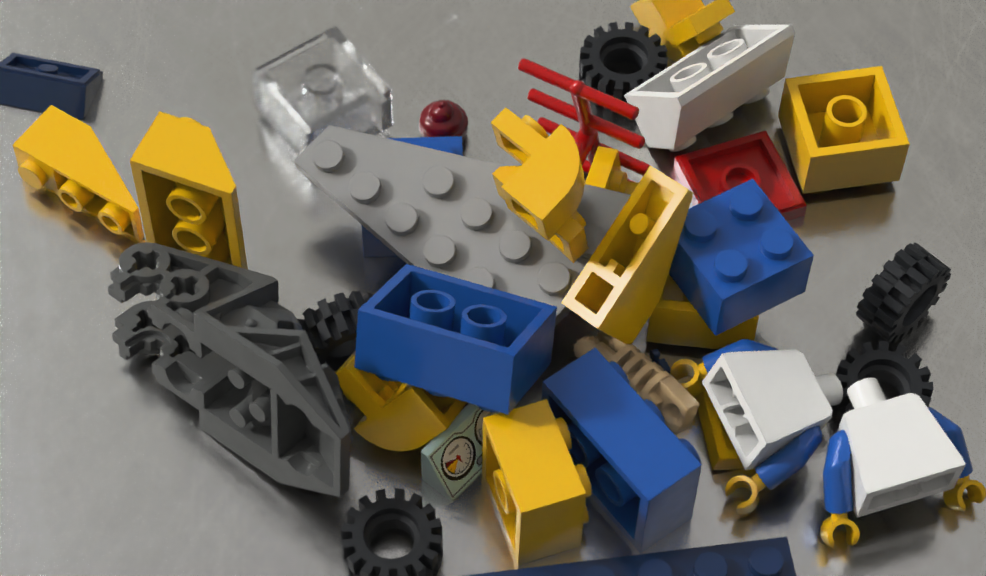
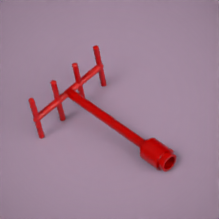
M526 58L520 60L518 64L520 71L571 93L574 106L534 88L529 91L527 99L579 122L580 129L578 132L569 128L567 130L571 133L577 144L584 173H589L598 146L611 148L600 143L598 131L637 149H641L644 146L645 137L593 115L590 102L631 120L637 118L639 114L638 107ZM540 117L537 120L549 134H552L560 125L544 117ZM619 151L620 166L644 176L650 164Z

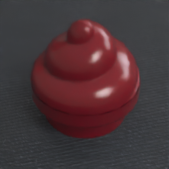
M438 100L424 107L420 113L419 130L423 137L462 136L463 139L468 131V117L465 110L458 104L449 100Z

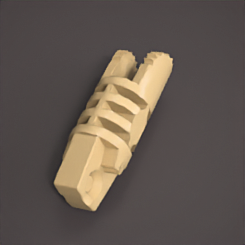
M602 331L597 332V336L588 335L576 340L577 343L573 344L574 356L579 358L593 348H596L608 362L614 361L621 366L629 379L630 386L643 400L649 399L659 408L666 426L672 432L677 434L689 428L698 411L699 402L670 373L663 371V368L656 362H652V359L646 354L641 353L633 344L627 345Z

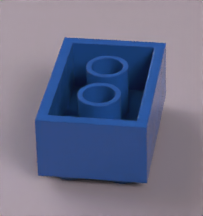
M405 264L358 310L354 368L373 373L385 381H399L425 389L434 396H448L477 405L478 408L487 412H501L508 415L551 364L557 307Z
M593 348L542 381L541 401L548 400L555 419L563 417L572 441V449L568 451L574 465L582 464L586 469L591 484V497L640 553L692 519L702 468L700 457L689 441L684 438L678 439L666 426L659 408L649 399L643 400L630 386L626 373L619 364L614 361L608 362L596 348Z

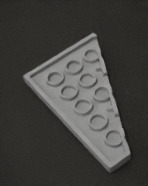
M329 125L293 160L297 170L405 263L556 306L555 327L571 311L561 302L631 196L630 194L585 184L583 197L577 211L587 224L584 230L589 249L573 263L550 241H547L508 209L506 201L498 194L492 175L500 166L505 165Z

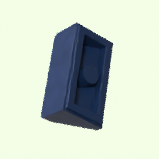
M12 52L0 62V104L45 112L50 105H53L76 119H83L88 113L102 81L103 71L96 68Z

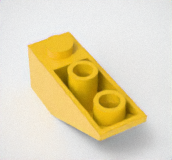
M50 105L13 144L19 167V175L31 187L35 189L43 187L59 196L61 201L70 209L77 212L83 210L96 217L109 231L115 234L124 233L141 242L144 238L139 208L91 126Z

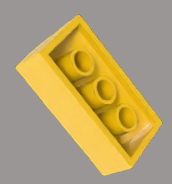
M159 111L130 159L146 241L248 269L236 185L210 128L201 125L192 118H179Z

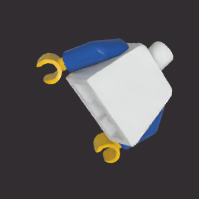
M741 339L704 355L703 362L700 364H696L689 359H679L673 364L670 371L676 380L685 376L693 377L689 382L681 383V385L694 398L698 397L705 387L745 471L755 468L756 474L751 478L738 475L727 482L725 488L726 497L738 488H747L752 492L751 497L736 508L739 514L750 513L757 507L759 502L758 492L766 486L770 490L774 489L805 466L823 440L821 430L832 418L831 406L838 405L843 399V388L838 377L833 373L815 376L804 354L796 349L778 350L775 347L750 339Z
M876 378L862 379L848 388L847 395L854 409L843 415L837 432L829 439L823 470L825 510L831 513V516L826 518L820 526V537L825 545L834 548L833 532L841 524H844L846 528L847 544L853 546L857 543L860 537L859 528L853 521L848 519V512L854 510L858 518L943 492L944 502L947 507L955 511L965 512L966 505L962 498L965 488L968 498L972 503H982L985 500L986 489L983 484L969 477L973 467L963 431L957 424L932 407H927L920 396L914 393H908L887 400Z

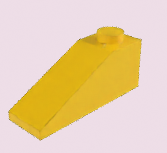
M650 165L561 303L602 332L627 345L632 344L660 302L694 193Z

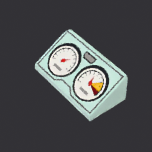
M469 403L457 415L448 429L433 438L421 450L422 480L448 500L456 499L482 473L483 418L501 412H487L478 408L477 405Z

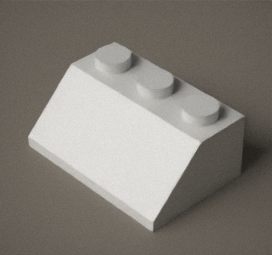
M734 25L625 94L627 103L639 108V114L635 121L642 136L645 137L647 147L669 149L670 152L683 150L694 144L697 140L695 135L707 127H716L729 121L734 116L732 111L739 106L753 103L766 97L770 93L768 87L785 77L795 36L792 25Z

